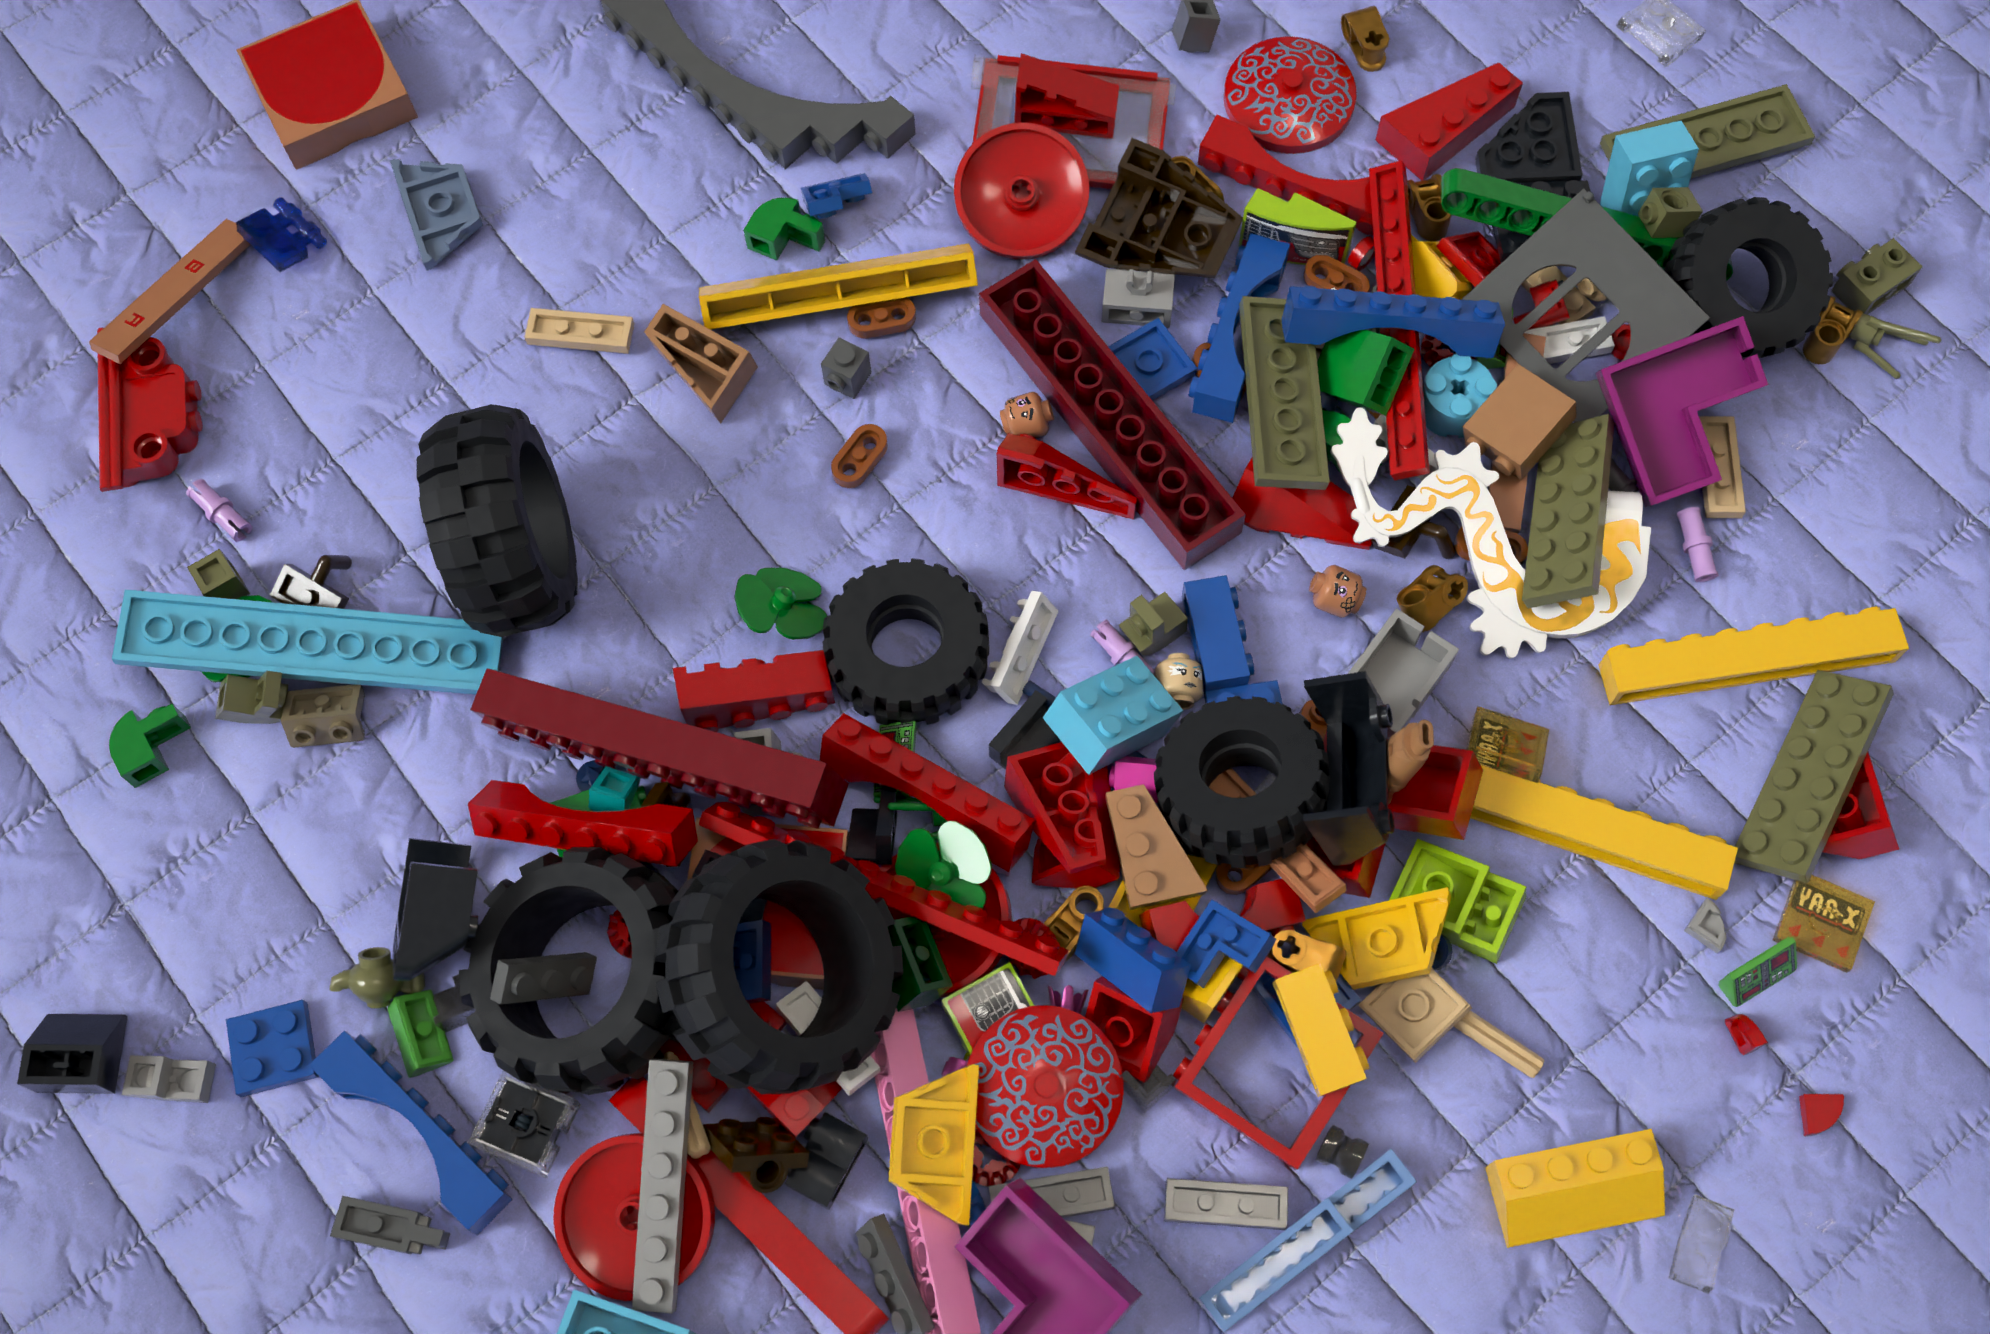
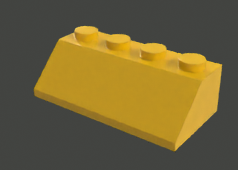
M1652 1129L1498 1159L1485 1167L1507 1248L1665 1216L1664 1168Z

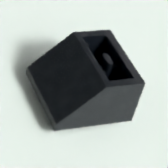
M47 1014L24 1044L17 1084L36 1093L115 1094L128 1016L123 1014Z

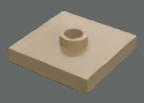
M1431 969L1429 974L1379 984L1359 1004V1007L1415 1063L1472 1009L1471 1005L1433 969Z

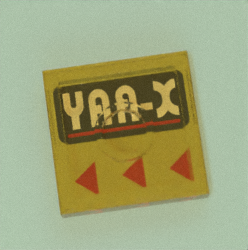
M1477 706L1466 750H1472L1475 753L1480 765L1538 783L1543 771L1549 729Z
M1814 875L1811 876L1808 883L1794 880L1772 941L1779 943L1788 936L1790 938L1793 937L1796 941V951L1847 973L1852 970L1875 901Z

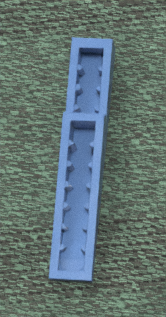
M1390 1149L1205 1292L1199 1299L1225 1332L1416 1184V1179L1394 1151Z

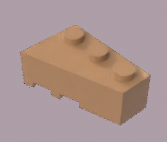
M662 304L644 331L655 349L721 424L758 368L750 352L665 304Z
M1145 785L1106 792L1107 809L1130 910L1205 895L1208 891Z

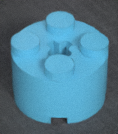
M1457 353L1452 357L1435 363L1428 371L1423 383L1426 427L1439 436L1447 437L1448 434L1459 435L1458 438H1463L1464 424L1497 388V383L1488 369L1478 361L1471 359L1470 356H1459Z

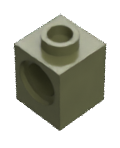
M1689 187L1652 188L1638 215L1651 238L1684 237L1683 230L1692 221L1699 219L1703 210Z
M220 549L187 567L205 597L237 599L250 594L236 568Z

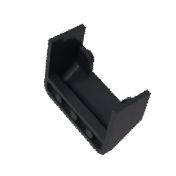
M1366 671L1304 680L1305 690L1327 724L1330 788L1327 798V811L1303 814V822L1334 866L1354 863L1386 843L1389 834L1394 833L1395 830L1394 816L1391 809H1389L1387 728L1393 725L1392 711L1389 704H1383Z
M409 838L393 942V980L411 981L464 948L467 939H475L478 915H471L478 869L468 868L471 845Z

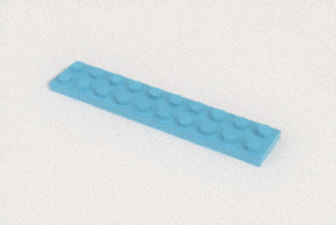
M125 590L112 660L118 665L262 676L268 670L282 673V678L476 695L486 669L499 671L503 637L473 630L463 619Z

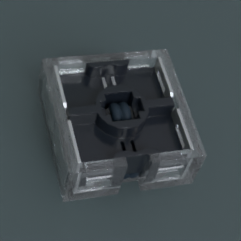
M503 1070L467 1144L486 1154L547 1178L560 1150V1147L555 1144L560 1132L567 1135L581 1104L575 1098L563 1093L522 1082Z

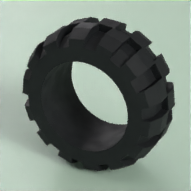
M490 404L445 415L422 434L418 444L420 455L417 457V480L420 490L419 502L423 523L425 524L430 542L429 546L436 568L439 570L444 581L447 594L454 607L459 608L463 620L473 630H478L480 633L504 637L554 625L568 614L575 605L574 596L577 595L578 586L577 559L565 498L542 437L535 425L530 423L528 416L516 408Z
M776 839L748 844L704 865L698 876L685 881L669 904L668 914L673 917L672 922L660 926L655 961L665 963L666 979L656 982L662 1012L673 1010L681 1026L673 1035L691 1058L697 1060L706 1057L710 1061L707 1069L713 1077L737 1089L751 1086L760 1094H789L837 1081L842 1072L857 1069L876 1050L880 1041L876 1032L888 1030L900 999V995L892 992L893 980L899 979L903 975L902 946H892L888 926L895 924V921L884 898L872 899L866 891L865 887L870 880L845 859L831 864V852L823 847L799 840L785 844ZM753 899L774 902L795 914L814 937L821 954L824 969L822 1000L813 1021L798 1037L783 1033L763 1021L746 1001L736 978L733 962L734 937L740 918Z
M572 847L563 852V857L550 852L519 867L522 877L514 883L508 879L502 880L483 901L490 908L481 924H477L475 939H467L466 946L462 948L471 954L469 968L459 970L460 998L462 1004L474 1007L475 1012L467 1017V1022L482 1051L493 1053L497 1066L516 1079L564 1094L580 1092L586 1095H593L617 1090L624 1083V1078L631 1077L639 1080L646 1075L649 1070V1060L665 1059L660 1049L668 1040L679 1043L673 1033L681 1028L673 1010L662 1012L656 988V982L666 979L665 963L655 961L660 926L672 922L673 917L668 914L669 904L679 890L663 875L623 853L614 855L601 847ZM602 906H615L625 920L631 938L632 963L625 989L615 1006L593 1027L577 1035L557 1038L542 1019L537 1000L499 1004L490 999L498 960L542 956L553 935L576 915Z

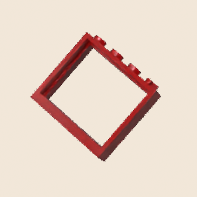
M1266 956L1256 973L1244 966L1237 975L1243 981L1235 994L1229 990L1226 992L1215 1009L1221 1013L1214 1027L1206 1023L1194 1042L1200 1047L1192 1061L1184 1057L1172 1077L1178 1080L1174 1089L1294 1170H1298L1350 1086L1321 1097L1288 1149L1192 1084L1263 972H1266L1275 979L1291 974L1290 971ZM1337 1003L1339 1009L1345 1008ZM1346 1009L1351 1018L1354 1031L1361 1035L1354 1048L1361 1046L1368 1059L1384 1033Z

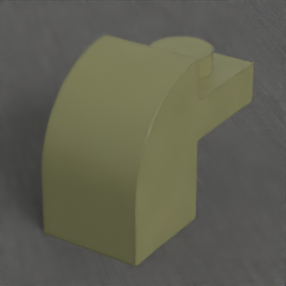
M1164 591L1149 603L1142 594L1130 602V617L1118 626L1138 651L1146 656L1163 649L1187 632L1188 618Z
M267 670L259 679L227 675L219 686L215 719L255 724L281 722L288 691V684L281 683L282 673Z

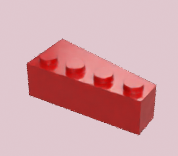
M1498 62L1382 115L1375 140L1397 160H1402L1404 165L1423 181L1511 111L1516 105L1523 82Z
M824 650L776 655L773 658V663L767 664L765 661L756 658L743 659L734 668L720 667L719 662L704 664V671L687 673L686 666L672 668L679 706L686 724L714 732L730 726L736 728L749 727L755 721L766 718L781 720L791 716L793 712L802 710L817 712L835 703Z

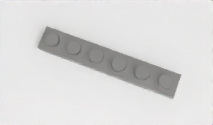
M649 1060L632 1310L670 1314L677 1310L693 1061Z

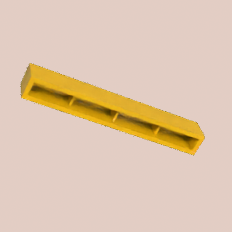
M967 243L699 287V301L704 326L708 329H717L977 286L978 281L974 253L970 244Z
M1870 607L1861 610L1858 614L1845 615L1844 612H1835L1819 620L1810 621L1809 618L1802 617L1791 620L1785 625L1774 626L1773 623H1762L1754 626L1751 630L1738 631L1737 628H1728L1712 636L1702 637V634L1695 633L1672 642H1666L1665 639H1655L1645 643L1644 646L1631 648L1628 644H1621L1610 648L1598 666L1609 705L1815 675L1817 670L1834 672L1894 663L1909 649L1896 608L1881 610L1880 607Z
M1480 763L1483 774L1471 813V819L1717 900L1728 890L1738 848L1728 845L1723 838L1713 835L1701 836L1689 832V829L1681 824H1665L1652 820V817L1645 812H1628L1616 808L1608 800L1601 798L1589 799L1580 796L1574 789L1569 787H1552L1541 783V780L1529 774L1516 775L1504 771L1503 767L1496 768Z

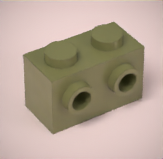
M1893 238L1882 246L1879 244L1872 246L1858 263L1850 261L1841 268L1836 275L1839 279L1831 291L1847 308L1853 311L1859 309L1863 313L1869 314L1908 287L1923 266Z

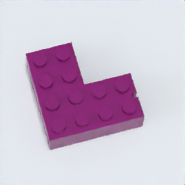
M1743 316L1603 368L1595 373L1611 417L1615 422V428L1645 507L1722 480L1697 411L1769 385L1758 355L1755 354L1744 360L1741 356V353L1754 348Z
M1022 1178L1007 1184L954 1246L1015 1306L992 1334H1109L1142 1296L1120 1272Z

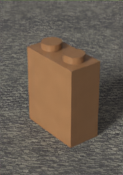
M1517 364L1464 424L1465 445L1467 447L1472 442L1478 443L1481 456L1484 454L1491 459L1494 466L1500 472L1507 476L1513 474L1522 480L1575 420L1576 401Z

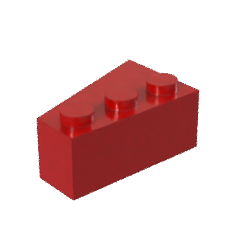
M1021 53L1016 83L1014 123H1034L1059 133L1113 139L1120 85Z

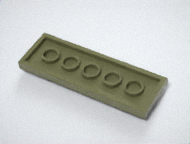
M1785 84L1602 136L1600 145L1610 162L1616 135L1682 121L1699 148L1691 175L1692 179L1811 145L1815 135L1788 85Z
M1242 296L1239 308L1255 486L1326 490L1330 481L1316 346L1285 342L1281 319L1286 299Z
M1609 414L1571 423L1538 461L1522 601L1528 608L1599 593L1615 424Z
M1817 670L1735 845L1738 850L1734 863L1804 883L1809 882L1894 695L1891 685Z

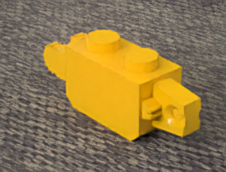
M1411 234L1416 294L1423 297L1463 299L1472 290L1473 284L1437 249L1438 241H1419Z

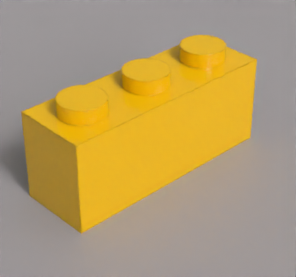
M1321 963L1275 979L1273 982L1275 991L1317 1097L1367 1079L1364 1073L1365 1070L1369 1069L1367 1058L1361 1046L1354 1048L1348 1033L1354 1031V1027L1346 1008L1339 1009L1333 994L1339 991L1330 969L1323 971Z

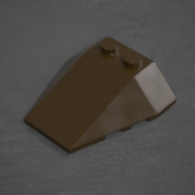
M1131 138L1118 164L1117 179L1095 223L1088 224L1075 250V254L1106 268L1215 278L1240 228L1243 217L1212 191L1208 192L1199 185L1191 173L1180 169L1171 161V157L1165 151Z

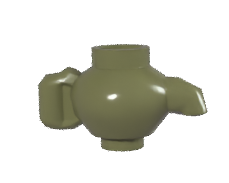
M373 947L359 952V963L354 965L352 969L343 970L331 977L329 990L338 992L343 989H350L360 1000L366 1002L369 1008H383L391 1003V999L399 991L411 994L424 990L425 975L422 973L411 981L393 980L390 950L384 947Z

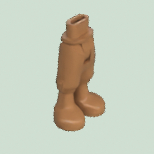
M1421 720L1419 723H1409L1387 740L1389 804L1393 794L1405 788L1410 779L1428 759L1430 748L1434 743L1433 725L1428 720Z

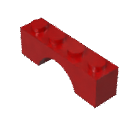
M1283 879L1260 883L1246 890L1245 902L1239 916L1266 932H1271L1273 937L1284 930L1295 931L1294 926L1306 921L1300 897ZM1186 901L1148 909L1139 915L1142 928L1148 930L1151 936L1161 944L1174 949L1176 952L1200 917L1191 909Z

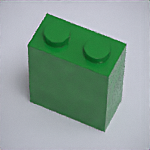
M1359 330L1338 336L1325 342L1317 361L1320 391L1336 398L1338 401L1386 416L1415 349L1393 337L1368 330Z

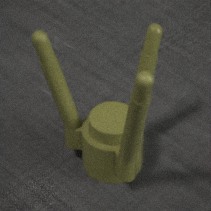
M1862 313L1849 338L1857 341L1853 349L1864 353L1895 379L1900 378L1901 374L1869 347L1870 344L1877 346L1884 333L1921 345H1927L1929 342L1938 344L1942 341L1939 336L1885 322L1865 313Z

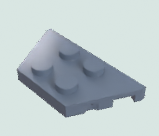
M400 159L390 160L423 264L427 271L431 270L483 226L462 164L446 163L438 165L434 162L421 161L420 166L404 165Z

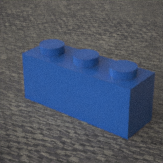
M1227 575L1184 582L1181 597L1185 615L1188 618L1187 624L1195 660L1201 664L1203 670V695L1205 691L1247 685L1250 676L1254 675V663L1251 653L1245 654L1243 642H1246L1247 639L1246 629L1243 620L1237 621L1235 609L1239 608L1236 588L1229 586Z
M1104 908L1102 911L1085 913L1075 951L1077 957L1149 1013L1180 1007L1191 967L1189 963L1180 958L1174 949L1161 944L1151 936L1148 930L1134 924L1125 917L1122 911L1116 908Z

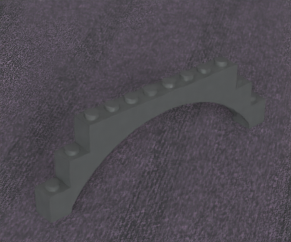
M600 0L604 12L603 20L613 32L619 31L625 36L632 48L642 50L655 67L659 69L662 67L666 70L678 86H685L689 89L701 105L705 106L707 104L715 111L717 117L724 124L730 123L747 143L753 142L760 148L766 159L770 162L776 161L784 169L812 146L819 155L829 157L836 164L862 141H865L871 150L879 151L889 158L916 135L914 114L892 96H889L885 101L843 104L806 101L776 94L742 80L709 59L677 24L665 0Z

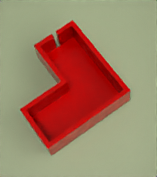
M1326 731L1325 738H1324V741H1323V742H1324L1325 752L1327 753V731ZM1433 745L1430 748L1428 759L1421 769L1410 779L1405 788L1393 794L1389 809H1391L1394 816L1395 829L1464 840L1483 774V769L1475 753L1472 750ZM1314 837L1307 843L1313 852L1346 884L1345 894L1370 898L1386 843L1354 863L1334 866Z

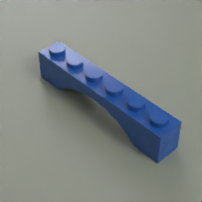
M1250 233L1246 247L1240 245L1235 261V266H1239L1237 272H1230L1226 291L1230 293L1228 298L1222 297L1217 311V317L1220 318L1219 324L1212 323L1207 343L1211 344L1210 349H1203L1199 360L1198 370L1202 371L1200 378L1194 376L1190 385L1188 397L1194 398L1192 413L1230 423L1234 422L1242 398L1246 375L1238 361L1234 347V334L1241 322L1239 303L1242 296L1265 298L1278 291L1287 266L1290 243Z
M1313 286L1289 287L1281 319L1286 343L1321 345L1338 336L1354 331L1371 328H1402L1432 336L1448 345L1459 356L1494 358L1505 326L1499 303L1489 300L1473 301L1460 300L1453 297H1423L1417 294H1387L1380 291L1371 293L1349 289L1333 290Z
M344 1030L309 1066L335 1093L343 1098L365 1100L384 1105L397 1111L409 1120L424 1138L434 1158L440 1181L441 1203L468 1231L478 1235L513 1200L504 1191L509 1186L508 1182L493 1168L487 1173L478 1164L483 1157L467 1141L460 1146L451 1135L456 1131L455 1128L440 1114L433 1118L424 1109L429 1102L414 1087L407 1091L398 1082L403 1075L390 1062L386 1060L381 1065L372 1056L377 1049L362 1034L354 1038Z

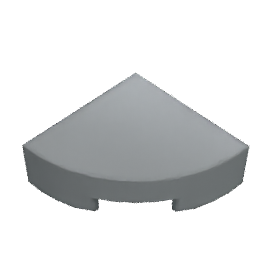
M1707 898L1684 931L1716 953L1722 950L1726 940L1724 923L1720 916L1721 912L1716 904Z

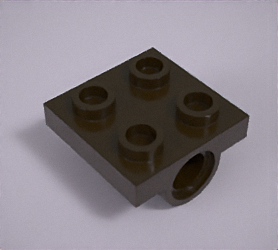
M759 1117L756 1121L750 1122L722 1119L719 1123L703 1124L711 1146L710 1149L732 1173L739 1172L758 1192L770 1193L781 1187L787 1178L788 1169L807 1168L809 1151L775 1118Z

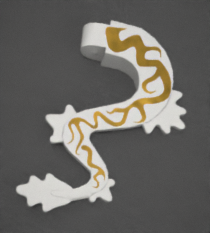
M1360 407L1355 409L1349 423H1341L1336 429L1343 444L1332 446L1330 452L1338 463L1343 479L1350 486L1357 509H1354L1351 513V518L1359 524L1353 536L1355 543L1360 544L1374 539L1379 547H1385L1388 544L1389 537L1407 534L1444 509H1452L1459 515L1471 567L1480 588L1469 593L1467 601L1483 611L1482 615L1474 620L1469 628L1472 632L1483 633L1484 639L1480 647V653L1484 656L1502 647L1505 650L1506 657L1509 659L1514 658L1518 654L1521 642H1527L1535 652L1542 653L1546 649L1547 637L1561 639L1589 634L1605 626L1633 601L1646 579L1651 527L1642 526V495L1640 492L1608 491L1599 593L1528 608L1522 601L1525 569L1522 568L1513 554L1494 499L1487 489L1488 486L1499 479V473L1483 467L1478 443H1470L1463 451L1456 455H1450L1444 450H1438L1434 454L1437 470L1424 478L1398 510L1388 511L1378 506L1368 487L1373 481L1380 463L1388 453L1385 447H1380L1376 444V440L1382 433L1381 426L1370 423L1367 412Z

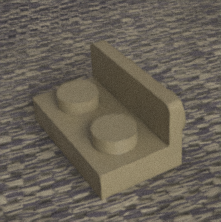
M354 684L288 691L281 724L290 746L295 748L364 740L365 732L360 721L365 697L362 685Z

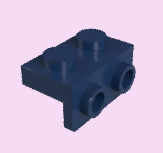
M765 920L738 924L734 937V970L739 987L748 1004L771 1001V923Z

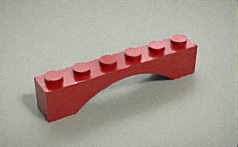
M1219 115L1215 116L1200 144L1198 165L1203 166L1210 172H1218L1235 179V181L1242 185L1259 188L1287 201H1290L1293 194L1297 193L1356 221L1355 228L1361 233L1373 235L1369 177L1352 180H1332L1300 173L1280 163L1268 154L1254 139L1247 126Z
M845 713L823 734L819 761L827 763L848 782L879 783L898 789L928 805L947 821H957L967 826L985 844L991 863L1009 872L1028 850L1035 822L1034 818Z
M491 780L467 803L475 836L565 850L572 847H601L614 855L623 853L636 861L675 867L678 866L698 842L692 808L655 804L621 811L592 812L572 810L541 800L531 793L525 784Z

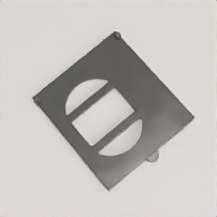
M1584 188L1461 299L1473 301L1489 300L1499 303L1505 322L1499 344L1519 365L1576 401V418L1573 422L1601 416L1608 409L1598 379L1573 381L1566 379V375L1624 323H1629L1631 338L1627 354L1622 361L1689 337L1710 319L1683 289L1594 199V194L1589 191L1587 192ZM1552 266H1569L1576 269L1568 279L1518 324L1513 323V300L1518 289L1527 278L1537 271ZM1587 278L1619 310V313L1558 368H1553L1524 338L1523 334L1583 279Z

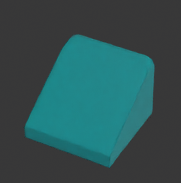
M605 766L589 789V809L594 812L629 810L641 777Z

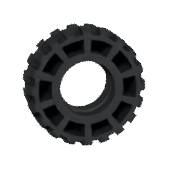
M1753 197L1746 201L1738 199L1702 214L1701 218L1692 221L1683 230L1684 237L1675 240L1670 250L1673 258L1667 261L1665 265V272L1710 317L1692 335L1736 318L1744 317L1754 348L1741 353L1743 360L1755 354L1759 358L1784 352L1786 348L1794 347L1805 339V333L1814 331L1820 323L1821 317L1819 314L1827 310L1830 296L1827 295L1828 289L1833 286V273L1829 272L1828 263L1831 262L1829 250L1824 249L1821 242L1823 237L1818 229H1813L1808 224L1810 220L1800 211L1795 213L1790 211L1791 207L1789 204L1779 200L1769 203L1770 201L1764 197ZM1738 248L1754 254L1762 262L1768 274V296L1758 312L1749 311L1739 305L1732 297L1727 286V264L1733 252Z
M912 558L911 562H899V559H892L886 561L887 565L877 568L875 565L869 566L862 570L863 575L858 579L852 577L843 585L844 593L842 596L839 594L834 596L829 605L831 615L824 619V641L822 643L831 681L835 682L837 692L845 702L851 701L854 710L864 717H867L869 714L874 715L876 723L889 725L891 721L901 722V724L912 721H926L927 725L939 721L940 715L946 712L952 715L961 709V700L963 698L971 699L978 690V680L983 679L986 674L987 658L989 656V629L987 616L982 612V602L975 592H969L968 583L961 576L955 575L952 577L949 575L947 567L937 563L934 566L925 564V560ZM914 619L931 625L941 636L939 649L927 661L915 666L898 667L882 661L873 653L872 643L876 635L884 627L895 621Z
M1240 696L1228 697L1227 701L1218 703L1212 701L1204 704L1201 710L1195 713L1192 711L1183 717L1178 728L1173 727L1164 738L1165 746L1158 750L1155 759L1157 768L1154 771L1155 789L1160 812L1179 842L1182 841L1183 848L1190 854L1197 857L1201 854L1206 862L1221 866V863L1231 864V868H1246V865L1258 864L1261 867L1272 864V860L1279 857L1284 859L1297 852L1296 847L1300 844H1307L1314 837L1303 822V814L1327 811L1330 770L1324 742L1320 734L1316 730L1311 729V723L1299 713L1294 715L1290 707L1279 702L1273 704L1261 697L1252 696V699H1240ZM1238 766L1261 767L1277 777L1264 791L1244 798L1223 796L1209 788L1212 781L1218 775Z

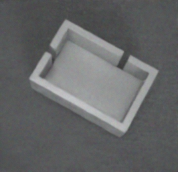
M1397 608L1348 672L1350 674L1366 671L1383 704L1390 705L1393 725L1387 728V738H1390L1409 724L1411 718L1416 715L1451 667L1459 651L1457 647L1432 631L1427 635L1421 650L1416 648L1415 646L1425 626Z

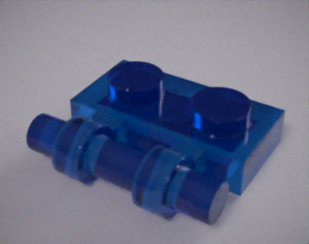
M280 197L273 203V207L279 213L272 215L266 208H262L237 221L236 226L237 232L279 272H282L308 258V249L305 246L312 243L317 249H321L326 245L327 239L321 234V229L313 221H307L302 216V211L294 203H288L283 197ZM293 225L298 231L292 234L287 227Z

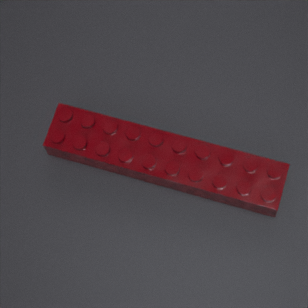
M1037 259L979 293L980 316L1115 485L1137 497L1136 511L1183 570L1191 567L1242 533L1246 514Z
M488 668L485 671L470 709L483 718L481 721L482 725L497 730V734L506 739L519 742L520 737L529 739L531 745L547 751H551L552 746L563 749L561 753L577 760H583L586 755L594 758V762L600 766L616 769L617 765L628 768V773L643 779H649L650 774L660 777V782L670 783V786L682 789L684 784L694 787V792L708 798L716 799L717 794L729 797L728 802L747 809H750L751 804L763 807L762 811L777 818L784 819L787 813L798 817L797 822L819 829L820 824L834 827L849 785L827 763Z

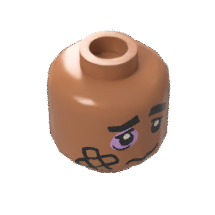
M1029 392L1009 398L1005 402L1004 409L1000 410V417L1006 435L1011 433L1015 435L1028 434L1034 438L1042 437L1048 433V422L1054 420L1049 400L1042 401L1036 392Z
M1338 565L1328 566L1323 573L1317 571L1309 586V591L1314 593L1313 603L1315 607L1339 618L1347 617L1350 613L1356 614L1365 599L1367 590L1363 586V580L1359 574Z

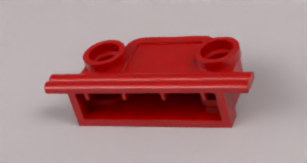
M103 328L97 329V334H98ZM149 337L121 364L98 354L99 482L101 492L131 487L141 480L165 477L176 469L179 460L178 454L189 453L198 444V432L203 429L202 418L199 411H197V401H201L202 398L200 385L197 380L191 381L183 368L173 362L165 346L156 338Z

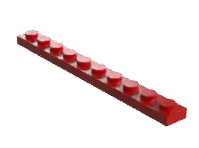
M1400 160L1369 169L1377 291L1387 294L1411 295L1416 294L1408 187L1406 166ZM1380 328V334L1393 337L1415 349L1386 415L1390 475L1395 481L1430 474L1419 332L1402 328Z
M717 802L702 811L699 826L744 845L776 839L785 844L799 840L823 847L831 852V864L845 859L870 880L865 889L872 899L884 898L886 904L892 908L1045 973L1055 976L1065 963L1069 950L1061 947L1060 943L1051 937L1032 935L1023 931V927L1013 921H999L987 916V912L980 907L961 905L952 901L951 897L944 892L938 890L928 891L916 886L915 881L906 876H892L880 871V867L873 862L854 860L845 856L844 851L837 847L821 846L810 841V838L804 833L798 831L788 832L776 827L775 823L768 818L761 816L752 817L740 812L741 809L735 804Z

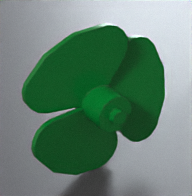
M762 568L757 572L756 576L745 574L737 581L734 595L737 610L747 626L754 632L767 633L776 623L777 631L788 639H809L822 632L824 619L827 617L825 611L816 605L797 603L816 600L822 592L818 582L801 572L787 568Z
M957 821L945 822L938 831L939 855L935 839L928 830L916 828L910 831L899 846L895 863L896 875L906 876L915 881L916 886L928 891L938 890L944 892L951 897L952 901L961 905H973L983 909L987 897L982 886L978 884L985 882L990 877L992 864L987 848L977 834Z

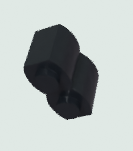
M824 1112L821 1119L815 1117L810 1122L803 1137L808 1141L805 1147L809 1151L807 1168L788 1169V1178L785 1184L787 1187L830 1210L864 1149L868 1136Z

